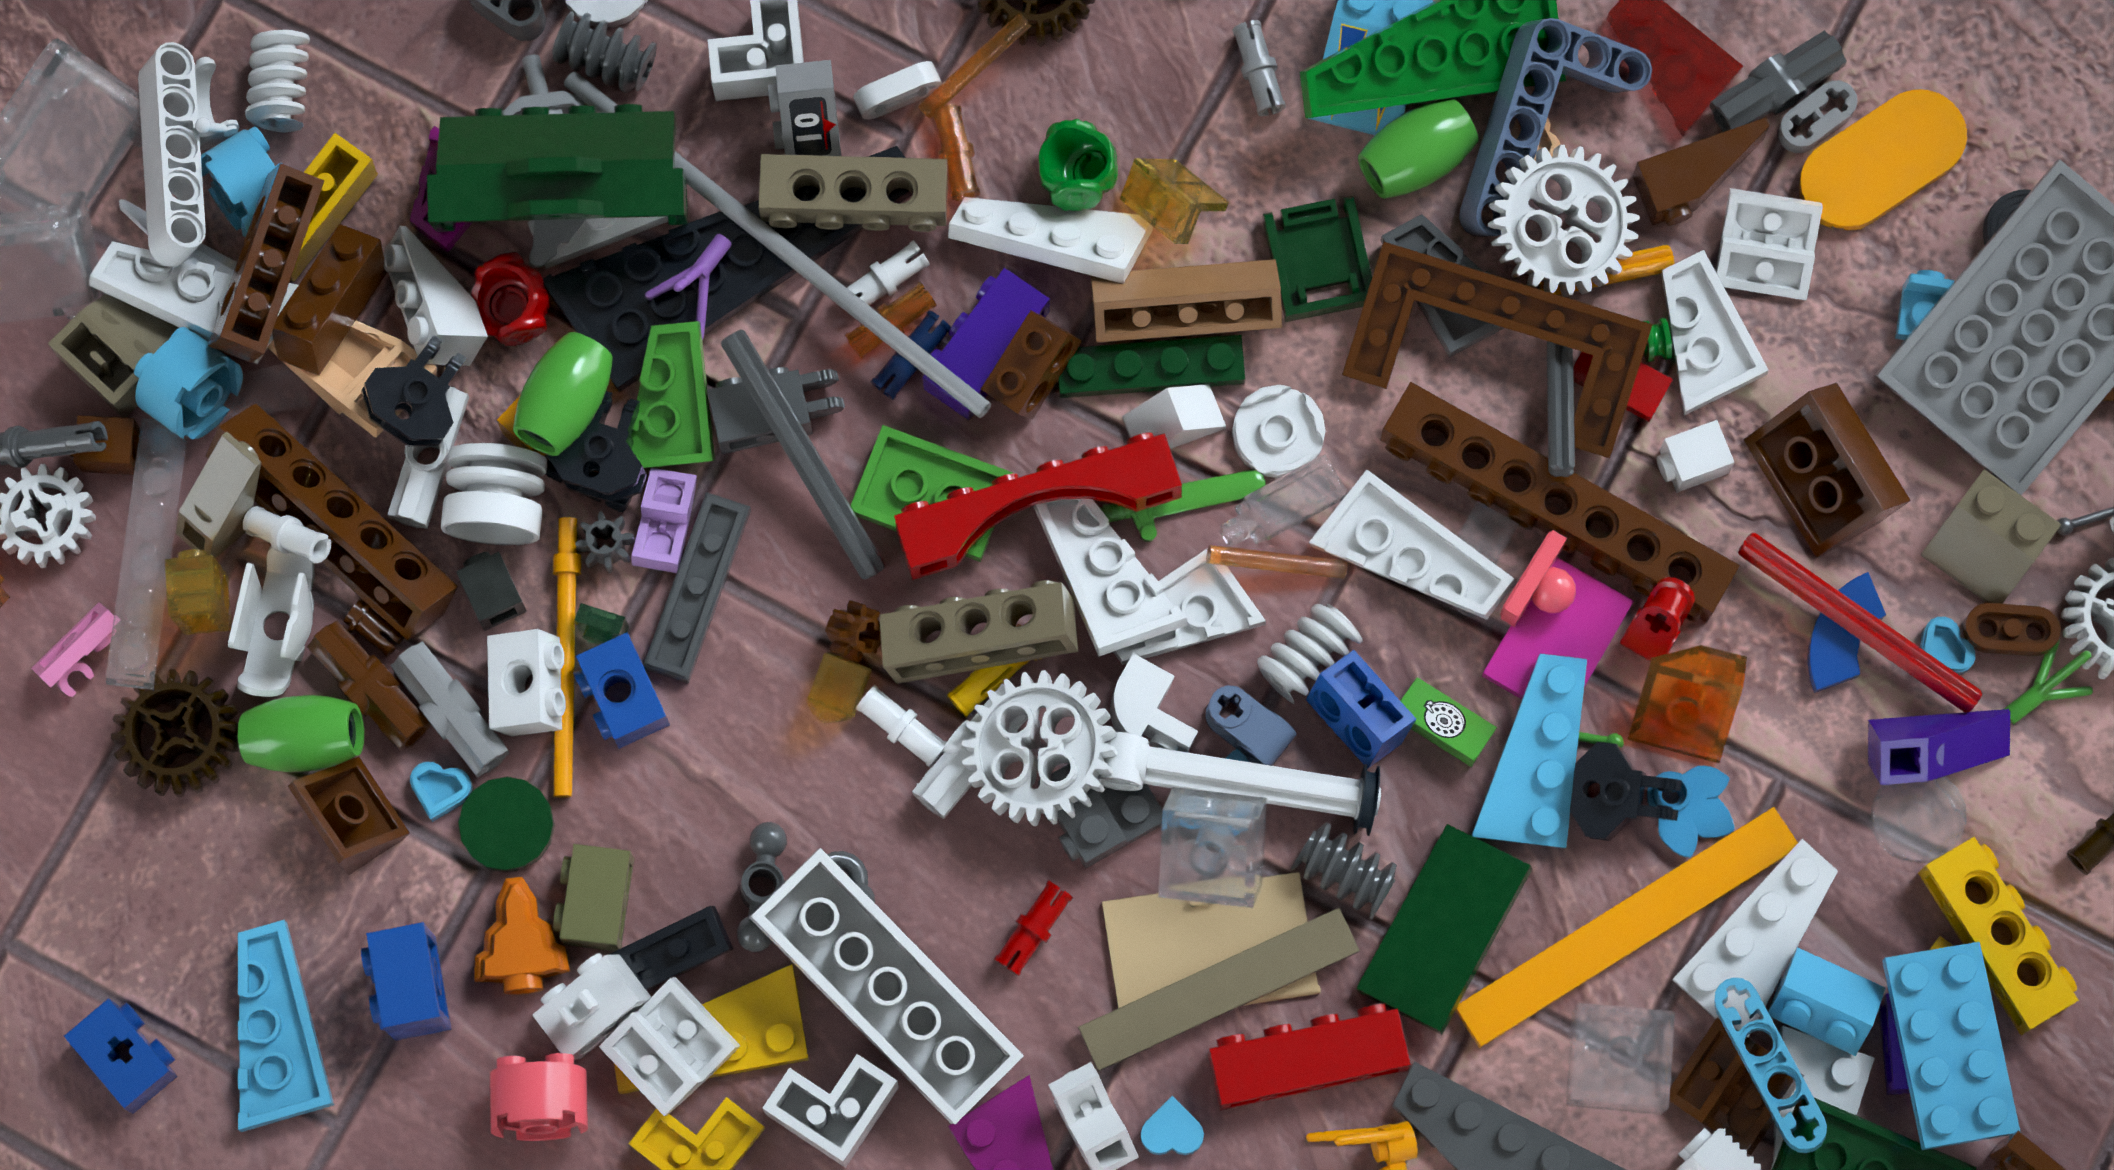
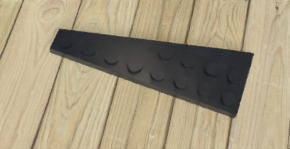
M898 146L868 156L906 158ZM804 186L796 192L795 196L801 201H811L818 196L820 191L813 186ZM851 187L845 190L841 197L847 202L854 203L862 200L866 192L861 188ZM898 188L889 194L888 199L900 204L913 194L907 189ZM759 200L743 205L761 219ZM719 211L689 222L688 225H681L668 230V234L637 245L635 242L622 247V251L595 261L592 258L581 262L579 267L554 276L549 274L543 278L545 290L575 332L597 341L612 354L613 361L609 380L617 391L621 392L640 379L651 326L696 321L699 278H696L680 292H676L672 288L652 300H647L645 293L693 266L717 234L726 237L732 246L709 275L704 335L797 272L723 212ZM799 222L793 228L770 226L812 261L817 260L863 229L862 224H843V227L840 229H822L817 227L815 223Z

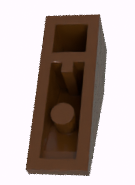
M1767 117L1637 162L1632 177L1652 226L1664 221L1667 226H1672L1693 216L1692 212L1764 140L1770 127Z

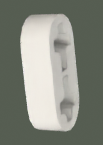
M925 61L863 86L854 94L853 98L862 118L874 119L933 94L942 86V82L934 64L930 61Z

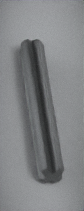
M1547 341L1548 471L1554 477H1569L1574 473L1573 349Z

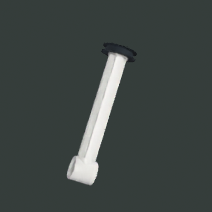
M1116 732V737L1105 742L1117 750V756L1104 758V762L1114 772L1112 775L1099 774L1097 778L1103 787L1115 790L1136 791L1142 789L1143 784L1350 816L1354 817V834L1357 833L1358 828H1366L1367 836L1371 833L1374 818L1378 814L1381 798V788H1379L1380 766H1377L1374 773L1368 772L1367 764H1364L1360 779L1358 780L1149 747L1148 739L1125 732Z

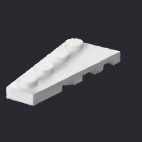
M112 241L90 274L89 286L179 328L186 327L205 340L210 341L232 274L215 271V265L198 261L196 265L183 263L177 267H168L156 261L151 255L150 250ZM289 283L278 315L298 287L297 284ZM271 334V336H270V339H269L267 348L269 347L270 343H271L272 340H273V335H272V334ZM262 356L255 360L254 363L258 364Z
M1368 470L1364 472L1309 541L1311 547L1484 619L1489 618L1516 584L1512 576Z
M1061 499L1033 506L1098 657L1187 626L1186 615L1178 605H1173L1163 592L1162 585L1152 573L1149 575L1135 557L1134 550L1125 539L1121 540L1109 525V519L1094 500Z

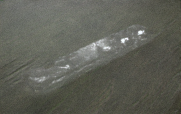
M142 418L106 671V685L154 690L188 436H184V439L180 438L155 419Z

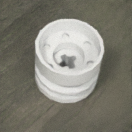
M469 443L453 446L448 453V463L454 469L446 473V481L448 485L463 492L448 494L444 497L441 519L442 531L455 538L483 544L524 545L538 541L540 539L543 509L540 504L526 497L537 496L544 492L545 483L539 477L546 474V457L528 449L499 443Z

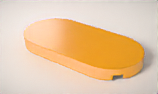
M1923 89L1900 93L1817 147L1808 156L1800 175V199L1822 203L1821 225L1832 228V226L1844 228V230L1862 229L1931 185L1955 167L1966 147L1967 128L1965 120L1956 105L1939 93Z

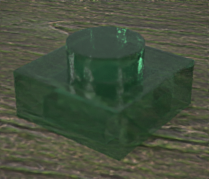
M580 603L574 621L578 630L584 632L582 637L585 640L600 645L628 632L629 625L625 617Z

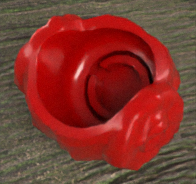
M518 252L502 253L477 267L475 271L476 282L471 290V297L476 302L487 335L494 336L505 346L524 345L546 332L545 316L549 308L548 292L543 288L544 281L540 272L527 265L524 258Z

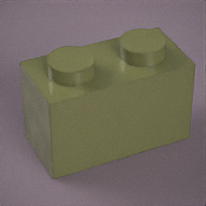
M573 844L572 857L564 856L560 882L567 885L565 903H557L553 930L560 932V939L564 945L617 951L622 948L634 866V857L631 851Z

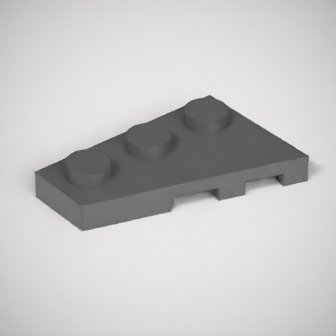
M1422 214L1381 236L1380 241L1382 244L1383 242L1391 243L1484 272L1463 254L1464 250ZM1416 301L1449 358L1504 329V327Z

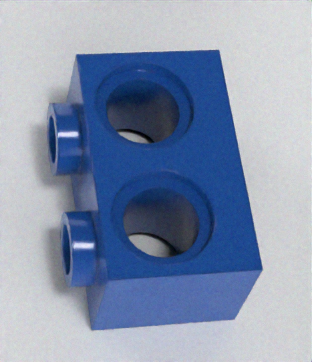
M1355 650L1321 672L1306 698V701L1363 765L1367 764V769L1399 747L1416 721L1413 714Z

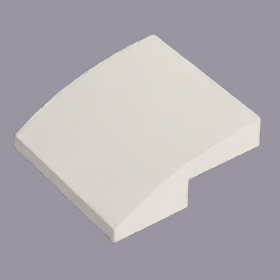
M1730 188L1716 273L1725 288L1807 300L1815 260L1814 250L1823 209L1822 203Z
M673 977L637 1012L631 1013L599 1047L662 1115L667 1116L727 1061L740 1047V1044L676 977Z

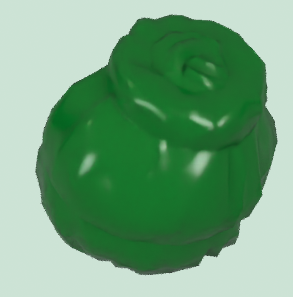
M1080 119L1064 120L1049 126L1046 132V139L1041 145L1038 155L1041 185L1050 193L1052 203L1064 211H1081L1095 208L1102 200L1103 194L1113 189L1118 180L1116 148L1105 134L1097 131L1096 126Z

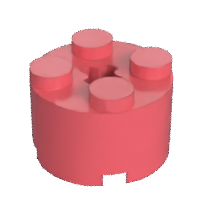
M554 1053L546 1055L545 1061L526 1062V1058L521 1056H504L497 1059V1068L490 1072V1131L494 1136L504 1138V1129L516 1131V1140L547 1141L571 1137L572 1127L578 1126L581 1134L588 1130L587 1071L585 1068L574 1064V1055Z

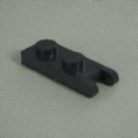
M708 906L608 955H620L646 991L667 982L670 978L678 977L734 950L716 907Z

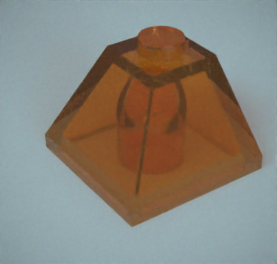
M1703 645L1652 657L1627 740L1720 763L1744 687L1747 657Z

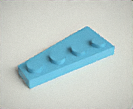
M281 920L239 932L238 1040L240 1069H238V1089L240 1090V1113H238V1130L244 1132L334 1106L287 922Z

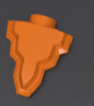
M505 878L496 900V922L485 931L484 951L475 956L474 981L503 982L504 994L509 995L540 992L543 990V978L570 972L566 947L556 943L552 925L539 918L537 899L524 878Z

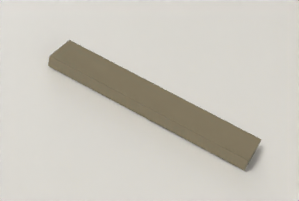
M1337 908L1079 1026L1078 1029L1099 1072L1357 954L1360 950L1340 908Z

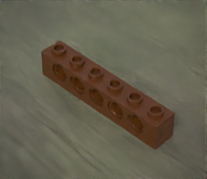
M255 403L218 426L205 457L209 459L225 432L230 433L238 442L244 441L249 444L261 461L254 501L268 512L280 517L286 515L293 516L299 519L304 527L328 535V539L331 540V549L322 563L407 640L411 639L444 615L458 586L260 406Z

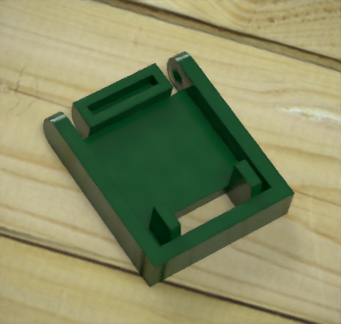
M1353 196L1343 198V209L1346 217L1338 218L1335 199L1281 209L1280 216L1283 230L1278 231L1276 230L1272 212L1262 214L1271 260L1276 259L1281 286V306L1285 322L1364 306L1372 274ZM1344 283L1348 285L1350 293L1348 295L1307 303L1306 291Z

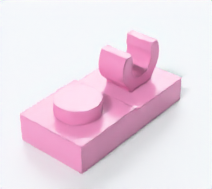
M98 602L31 669L50 688L56 683L61 691L73 697L76 692L68 685L67 679L69 674L73 671H81L91 680L94 677L92 669L80 659L84 655L87 656L92 650L99 652L104 649L116 636L114 629L121 622Z

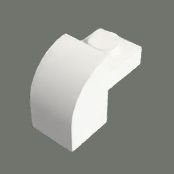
M1133 653L1118 679L1111 699L1110 715L1115 731L1136 734L1142 737L1145 735L1151 738L1149 743L1152 747L1187 753L1198 733L1194 728L1158 709L1170 689L1175 676Z
M1091 1062L1068 1072L1060 1079L1048 1084L1055 1099L1053 1101L1090 1170H1116L1139 1158L1129 1133L1112 1106L1099 1074Z

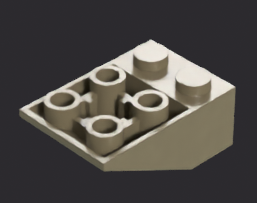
M105 293L82 309L48 345L71 371L122 418H126L138 406L135 393L139 378L134 374L138 361L147 353L154 354L170 339L171 335L179 327Z

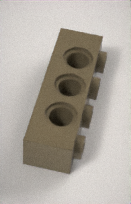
M761 154L759 212L761 220L769 222L770 226L793 228L799 222L815 223L817 227L822 229H840L843 227V224H862V227L867 230L881 231L889 229L890 225H908V228L913 231L929 232L936 230V226H946L947 159ZM804 186H813L820 191L818 196L811 201H801L796 198L795 194ZM851 187H858L866 192L862 200L854 203L845 201L841 196L845 190ZM898 188L907 189L913 194L909 201L902 204L890 201L888 196L893 190Z
M1038 581L1033 583L1030 588L1014 591L993 589L986 592L985 596L969 599L948 597L941 600L939 604L924 607L904 605L896 608L894 612L880 614L883 667L897 684L1078 652L1074 599L1062 582ZM1032 614L1027 624L1016 627L1021 617ZM986 623L985 628L980 633L970 635L976 625ZM941 631L936 640L925 643L931 633Z

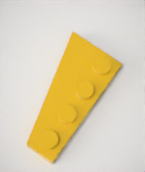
M793 964L702 1004L740 1044L736 1052L709 1078L809 1060ZM614 1063L618 1092L624 1094L640 1091Z

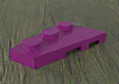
M1030 1074L963 1116L956 1124L948 1126L974 1170H1053Z

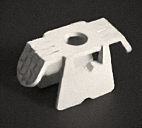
M270 546L266 556L267 573L263 590L254 564H246L228 640L229 648L248 652L244 672L238 677L237 688L244 693L262 697L281 695L290 686L295 661L301 662L304 655V645L310 635L313 624L315 604L311 593L314 582V563L293 552L288 554L278 552ZM276 612H283L290 616L283 640L270 639L264 631L266 619Z

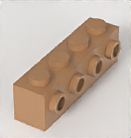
M1276 259L1130 271L1124 284L1091 276L1096 343L1282 328L1281 286Z

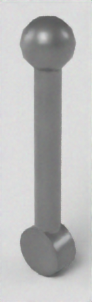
M2114 506L2071 520L2066 517L2060 518L2057 521L2062 525L2057 530V533L2069 535L2073 528L2114 516Z

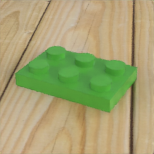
M882 425L850 507L856 517L897 532L894 515L901 514L903 507L918 501H928L930 505L947 500L946 496L949 493L960 488L972 487L974 491L992 486L991 482L994 479L1012 474L1013 472ZM995 526L990 528L969 549L965 557L978 562L982 561Z

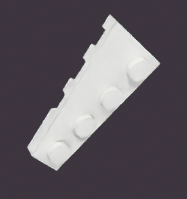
M964 197L949 223L948 238L1124 284L1153 231L1154 216L1098 210L1064 211L1058 206Z
M1801 839L1673 978V981L1714 1019L1718 1017L1714 1006L1715 992L1722 982L1733 977L1749 981L1755 987L1766 1006L1838 870L1807 842ZM1734 989L1727 992L1728 1001L1723 1004L1726 1009L1735 1007L1742 1019L1741 1024L1733 1025L1736 1030L1739 1031L1748 1022L1759 1019L1760 1015L1758 1013L1751 1019L1748 1017L1744 1008V1002L1749 998L1746 993L1738 995Z
M1782 1026L1780 1028V1035L1800 1073L1804 1075L1803 1078L1813 1097L1857 1115L1875 1058L1860 1052L1854 1056L1811 1035ZM1794 1107L1781 1110L1780 1115L1785 1117L1790 1111L1793 1113ZM1775 1122L1773 1135L1775 1137L1774 1156L1771 1170L1783 1141V1137Z

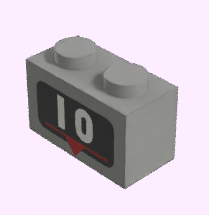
M831 60L775 65L777 84L768 85L771 113L780 112L781 121L773 122L775 149H785V155L841 156Z

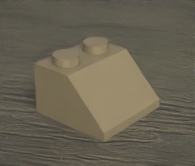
M1984 469L1921 553V556L1986 603L2003 604L2062 524Z

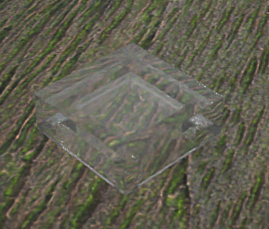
M1478 501L1458 537L1496 565L1519 524Z

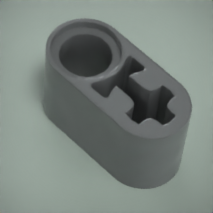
M469 0L471 7L478 14L517 40H534L545 29L546 16L541 0H501V3H499V0ZM528 7L534 10V14L527 20L517 21L512 18L515 11L520 8Z

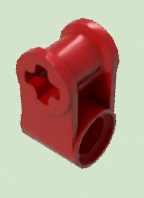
M1666 577L1660 579L1644 606L1640 607L1619 644L1661 667L1681 632L1679 630L1694 605L1695 596L1690 586L1677 578Z

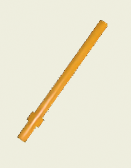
M561 517L558 519V553L553 555V575L557 576L556 636L560 637V644L564 651V665L561 668V690L566 701L565 712L562 715V730L554 731L553 797L556 798L572 797L573 672L575 671L576 576L581 575V555L577 554L575 544L577 542V518Z

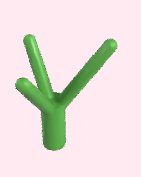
M2059 639L2054 647L2044 655L2033 686L2004 708L2009 709L2011 712L2010 723L2016 724L2044 701L2091 695L2093 688L2090 686L2052 690L2091 658V652L2087 650L2082 652L2046 681L2060 643Z

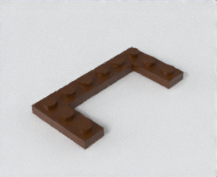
M1383 242L1344 366L1343 376L1387 389L1415 300L1593 355L1574 415L1575 448L1610 459L1653 324Z

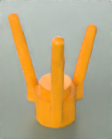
M1408 1121L1373 1128L1313 1132L1306 1135L1308 1142L1334 1141L1337 1146L1370 1143L1376 1162L1385 1161L1387 1165L1380 1170H1407L1405 1161L1416 1159L1418 1155L1415 1134Z

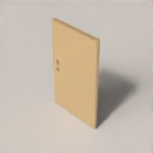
M1296 872L1103 901L1102 907L1118 1008L1306 923L1307 916L1300 873ZM1316 972L1245 1005L1320 994L1321 988L1317 982Z

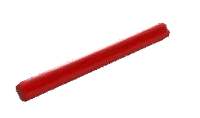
M1751 533L1740 546L1738 553L1742 558L1961 711H1972L1981 699L1983 693L1979 688L1758 534Z

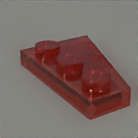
M1619 0L1608 13L1607 20L1622 44L1640 50L1650 60L1652 74L1649 81L1653 86L1652 90L1660 103H1664L1675 120L1674 125L1682 137L1710 108V102L1717 96L1719 97L1743 69L1741 63L1663 0Z

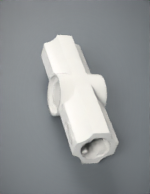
M450 386L445 395L454 423L441 443L435 446L408 447L405 445L404 453L406 458L387 514L390 519L411 527L428 529L443 479L451 469L448 463V453L455 444L469 400L467 393L459 391L455 387ZM435 447L440 450V455L435 462L428 465L417 462V457L423 449Z
M1003 683L995 691L1000 696L1006 693ZM990 698L984 704L987 708L993 704ZM977 713L971 721L980 722L982 716ZM1021 715L1014 718L1009 725V733H1017V730L1028 720V716ZM969 720L963 722L952 734L942 749L941 753L943 755L927 771L912 791V794L926 808L943 819L972 786L968 782V778L977 771L968 770L962 763V760L974 755V753L967 751L962 746L963 740L975 738V734L966 726V722H971Z

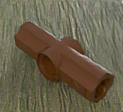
M336 620L332 624L324 626L314 635L307 648L340 683L337 686L352 703L357 704L364 717L368 715L378 725L381 732L384 733L394 746H397L402 752L406 748L413 746L425 735L431 723L399 689L401 685L374 655L370 657L344 625L342 626Z

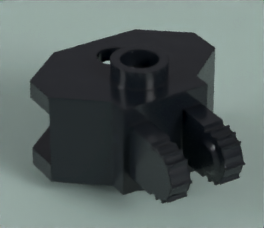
M435 335L432 336L416 360L411 359L407 366L375 368L361 390L369 419L408 447L439 445L454 423L445 395L450 388L449 383L467 358L459 352L452 356L439 378L424 368L426 364L436 356L441 348L442 340ZM403 410L408 414L409 418L400 419L395 414V411Z
M606 391L595 416L580 437L558 456L547 454V457L569 490L606 502L616 503L640 494L647 474L632 451L634 441L631 434L639 413L640 401L631 398L627 400L622 409L618 427H611L605 425V421L612 406V392ZM592 472H599L597 476L589 477Z
M1596 742L1575 763L1570 812L1586 837L1611 841L1631 820L1641 821L1642 817L1677 821L1678 810L1663 805H1657L1656 807L1645 806L1643 802L1645 788L1674 793L1675 791H1681L1682 780L1647 776L1645 772L1635 770L1622 747L1613 743ZM1594 783H1598L1600 785V793L1598 796L1590 798L1588 794L1589 787Z

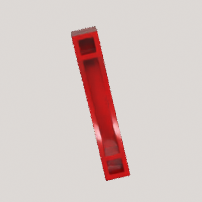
M1151 432L1141 433L1129 438L1126 441L1127 445L1109 450L1107 446L1095 447L1084 452L1081 455V459L1064 464L1063 460L1049 461L1038 466L1037 472L1022 477H1019L1016 473L1003 475L994 479L991 482L992 486L974 491L972 487L960 488L949 493L946 496L947 500L930 505L928 501H918L903 507L901 514L894 515V520L912 580L957 567L969 549L990 528L1010 515L1036 504L1061 499H1092L1114 503L1138 512L1182 498V483L1165 433L1153 436Z

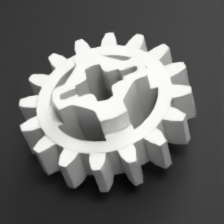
M40 464L38 475H32L26 467L21 468L23 480L17 483L7 477L5 482L10 490L7 494L0 493V504L2 505L0 509V540L6 539L2 548L9 555L18 551L17 559L25 565L31 560L32 556L35 557L36 563L40 568H46L48 557L51 556L60 565L64 564L65 556L63 552L68 549L77 555L81 552L76 543L79 537L91 539L92 534L84 527V523L96 521V515L91 510L84 508L89 506L93 499L88 492L79 493L84 486L77 477L68 481V473L62 467H59L53 476L45 464ZM43 488H54L64 492L66 495L62 496L59 493L51 496L44 493ZM23 498L19 509L15 511L19 501ZM38 502L48 510L46 513L47 521H45L48 530L38 522L40 519L39 511L41 510ZM68 521H71V523H70L68 529H67L66 532L62 535V533H63V531H64V529H65V526H66L67 522H68ZM35 536L42 539L43 544L28 543L19 537L29 538Z

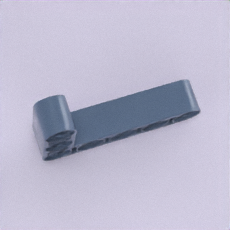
M1547 18L1523 24L1516 33L1460 208L1459 219L1463 229L1470 235L1478 237L1501 235L1500 229L1486 227L1481 219V211L1486 204L1489 205L1495 200H1504V197L1495 190L1496 185L1501 183L1496 178V165L1499 161H1502L1507 170L1515 167L1522 171L1519 160L1527 155L1533 159L1535 158L1561 74L1608 92L1635 91L1647 85L1651 78L1652 66L1646 54L1559 19ZM1541 29L1546 32L1549 39L1546 51L1541 50L1537 42L1538 33ZM1581 45L1585 46L1589 53V61L1585 67L1578 58V50ZM1622 60L1625 61L1629 68V77L1626 82L1621 79L1618 72ZM1527 73L1533 77L1535 83L1534 91L1531 95L1527 94L1523 86V80ZM1513 117L1518 119L1521 126L1517 139L1513 138L1509 130V124ZM1506 176L1504 183L1512 184ZM1492 210V220L1499 218L1500 213Z

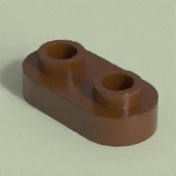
M1983 603L1974 607L1963 623L1964 638L1969 641L1976 651L1982 653L2041 656L2048 653L2059 640L2061 632L2057 617L2050 610L2039 606ZM1983 623L1989 624L1994 630V636H1983L1979 632V625ZM2026 628H2037L2041 633V639L2031 640L2028 638Z

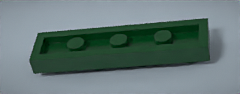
M1242 335L1078 347L1058 379L1060 398L1163 391L1171 387L1209 384L1210 387L1245 384Z

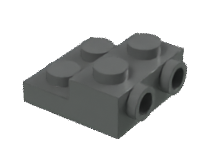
M1070 764L1051 774V781L1056 782L1065 779L1070 772ZM1143 784V788L1136 791H1122L1104 787V792L1090 789L1087 795L1092 805L1087 807L1079 800L1073 803L1075 809L1074 818H1071L1063 809L1059 810L1057 821L1064 834L1059 836L1058 839L1069 859L1073 862L1079 858L1086 869L1166 824L1168 819L1147 784Z

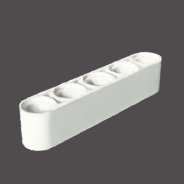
M171 42L161 45L141 68L138 84L148 246L151 255L160 264L168 267H177L183 264L203 242L206 228L199 132L195 128V123L198 119L195 63L193 56L185 47Z

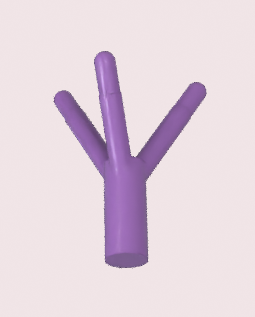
M717 234L693 266L647 291L645 298L652 300L672 288L674 291L680 292L696 278H699L696 321H700L703 340L709 275L732 246L731 242L723 235Z

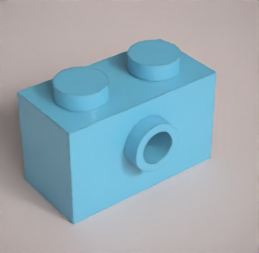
M1797 947L1781 976L1768 1013L1771 1018L1856 1056L1873 1027L1886 987Z

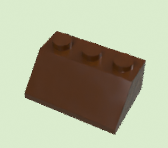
M1838 383L1808 391L1743 439L1816 558L1823 556L1874 527L1911 501Z

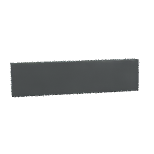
M706 492L645 659L644 669L689 684L751 513L750 506Z

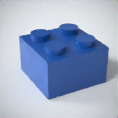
M421 922L366 933L368 947L361 948V958L366 977L371 976L372 983H375L376 994L369 995L370 1011L374 1024L379 1023L380 1030H385L395 1041L452 1030L436 936L426 924Z

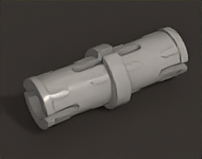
M1258 20L1250 21L1251 28L1249 29L1246 22L1232 29L1244 63L1241 67L1243 79L1249 80L1258 116H1268L1267 109L1271 108L1273 115L1286 108L1275 75L1278 66L1275 58L1269 56L1261 29V22Z

